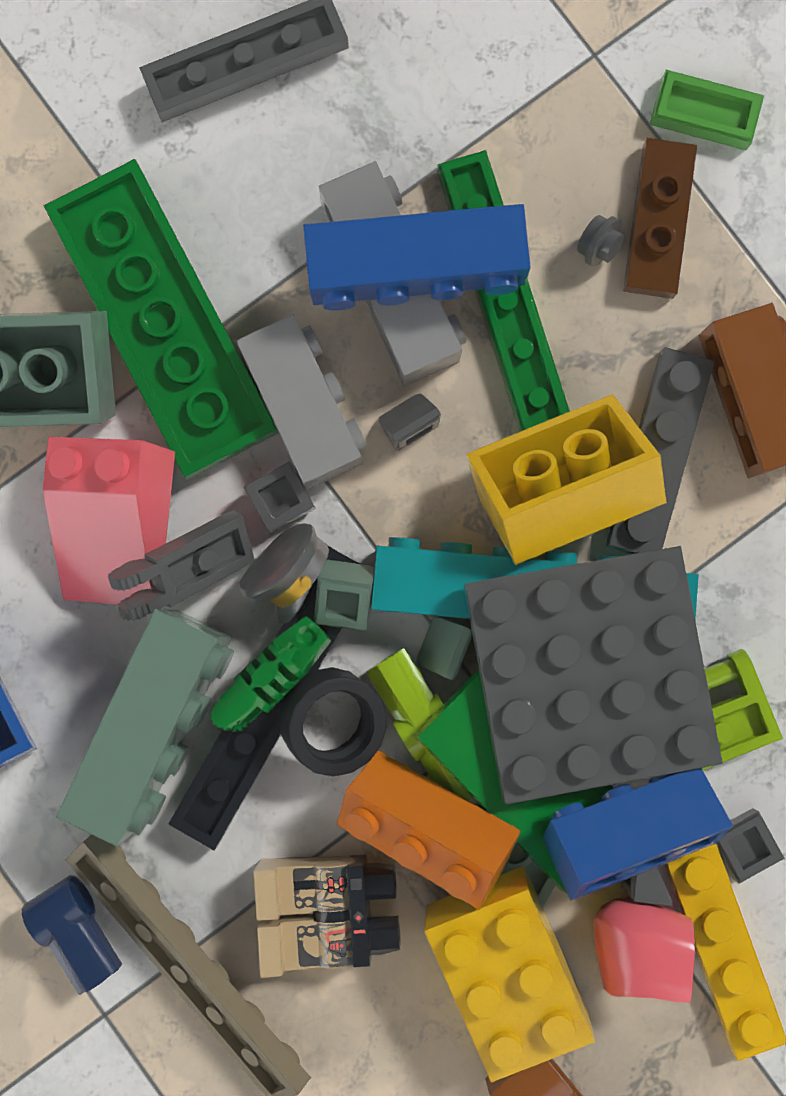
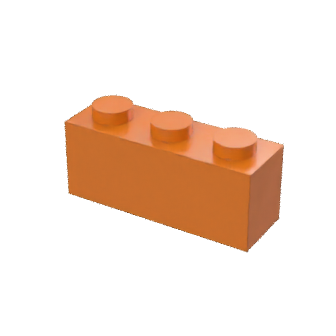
M380 750L377 751L346 788L336 824L348 831L356 839L365 841L395 859L401 866L415 871L445 889L451 896L462 899L478 910L482 907L505 869L521 832L519 829Z

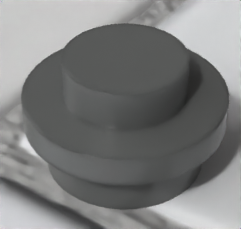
M597 215L587 225L577 247V251L585 256L587 264L596 267L602 261L608 263L616 256L624 240V235L620 233L621 220L614 216L606 219L601 215Z

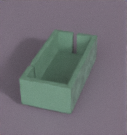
M154 610L56 818L117 847L133 833L139 836L146 824L152 825L166 799V795L159 791L169 775L175 776L189 750V747L182 744L192 726L199 727L210 706L212 699L205 696L206 691L215 677L218 679L223 677L232 660L234 650L228 648L232 635L178 610Z

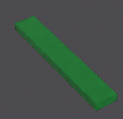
M486 150L437 164V174L449 211L504 206ZM528 279L525 285L518 286L515 292L505 295H488L485 293V289L475 290L519 432L570 412Z

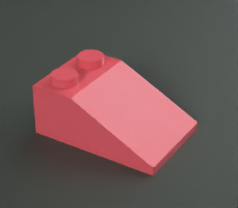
M48 437L43 495L63 600L118 605L121 603V600L130 597L131 594L139 590L154 588L151 579L143 584H138L137 587H133L130 590H113L108 574L128 561L145 559V554L166 544L175 451L143 440Z

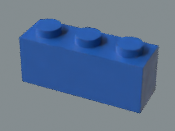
M702 768L651 777L649 779L650 784L634 790L630 784L621 785L605 793L601 797L602 802L586 808L580 802L573 803L559 809L551 816L552 820L542 840L570 901L715 845L733 827V824Z

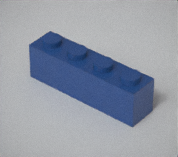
M524 204L303 225L309 291L313 305H323V308L326 310H346L356 305L355 301L376 299L380 305H399L410 300L409 296L431 294V298L434 300H452L463 296L464 291L485 289V293L488 295H505L515 292L518 286L525 285L531 269Z

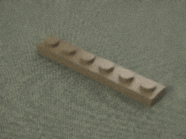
M90 835L65 861L264 1095H299L311 1077L300 1065V1059L295 1050L288 1044L281 1042L265 1024V1018L260 1009L240 995L230 983V978L225 968L205 954L195 942V936L189 926L183 921L176 919L160 901V895L154 885L141 878L129 865L122 848L94 835Z

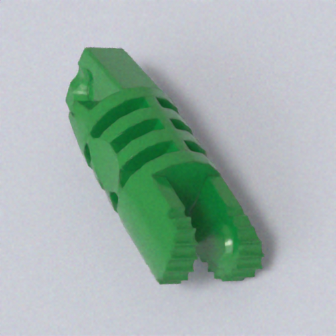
M305 616L272 640L234 678L235 683L220 697V701L215 702L216 704L212 707V712L209 713L211 714L210 720L213 721L212 725L226 731H242L244 727L247 728L248 723H252L263 711L268 713L308 673L329 645L331 640L315 622Z

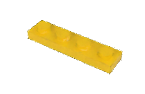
M717 844L664 864L681 913L692 919L695 952L734 1057L739 1062L785 1045L786 1035Z

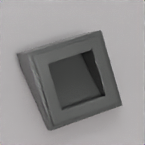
M416 394L384 413L378 419L379 424L395 450H401L437 428L441 413L423 394Z
M657 867L621 881V887L634 902L666 906L673 905Z

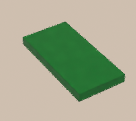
M478 669L414 736L485 811L521 831L516 844L561 891L567 894L542 840L552 820L551 816L559 809L573 803L580 802L586 808L602 802L601 797L614 789V787L607 785L505 804L502 801Z

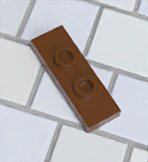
M646 138L643 144L623 292L673 299L678 294L697 145L653 138Z

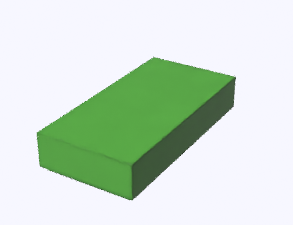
M666 69L661 79L649 125L747 150L753 141L764 95Z

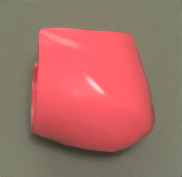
M621 897L603 904L597 911L593 924L595 950L604 990L615 997L654 998L689 1003L692 997L695 959V938L692 919L662 905L634 902L631 897Z

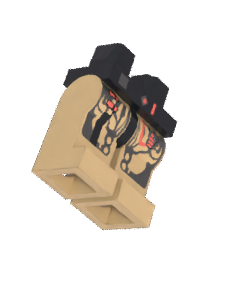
M366 854L351 855L350 857L261 859L253 870L256 919L261 921L257 927L260 978L282 976L284 971L312 968L335 969L352 965L353 968L370 967L372 955H382L400 950L399 915L371 917L369 901L395 899L397 897L395 865L367 863Z

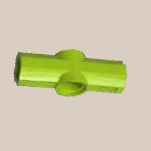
M402 648L366 671L368 677L394 717L392 723L415 761L420 760L432 781L468 801L472 799L470 794L414 736L444 704L437 693L432 694L410 654L408 655L406 650Z

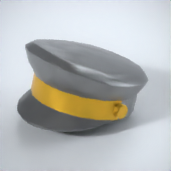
M303 523L288 528L274 539L248 568L239 582L242 595L250 599L271 601L277 607L279 623H288L301 608L312 584L321 573L327 561L329 552L327 544L316 536V531L311 524Z

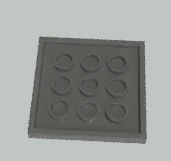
M681 546L464 584L501 796L505 804L723 764Z

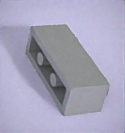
M292 314L236 340L307 490L363 464L359 450L366 448L367 444L355 419L353 418L347 422L343 419L337 404L344 401L345 398L333 372L323 375L315 360V357L322 355L323 352L310 325L301 329L295 315Z

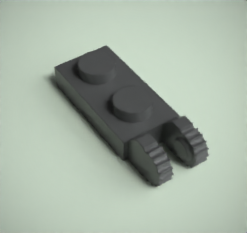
M231 510L144 555L145 559L131 560L122 564L121 567L108 574L111 588L117 591L130 590L133 587H137L138 584H143L152 579L154 588L139 590L131 594L130 597L121 600V603L118 604L123 620H140L142 617L152 614L155 609H161L165 606L171 608L254 562L255 559L243 514Z

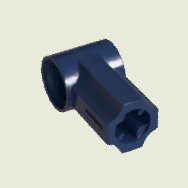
M69 875L23 905L21 909L22 918L27 931L39 945L50 947L78 995L92 990L122 966V962L94 918L96 910L93 898L78 877Z

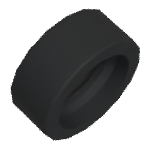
M334 667L313 670L306 674L284 696L279 712L280 735L289 751L301 764L312 772L331 777L353 773L367 764L381 747L387 728L385 707L377 692L352 672ZM340 691L350 694L356 699L361 710L360 721L354 734L347 742L335 749L323 751L310 745L303 734V724L309 709L318 699L328 693Z

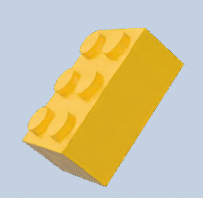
M613 394L466 454L478 497L515 565L666 503L661 456Z
M525 866L500 875L480 910L462 899L451 895L426 905L425 935L491 1083L595 1042L588 1009Z

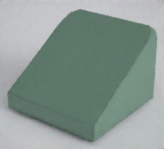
M327 560L318 576L314 622L319 625L366 631L375 568L370 565Z
M434 617L431 620L417 656V664L453 680V678L457 677L473 636L472 629L439 617Z

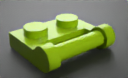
M744 649L726 655V661L705 668L708 690L736 680L741 690V694L712 705L722 763L783 739L754 665ZM713 766L703 767L702 770L708 769Z

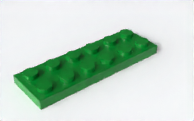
M136 159L43 205L97 310L107 311L109 333L169 449L175 451V460L184 478L190 480L279 433Z

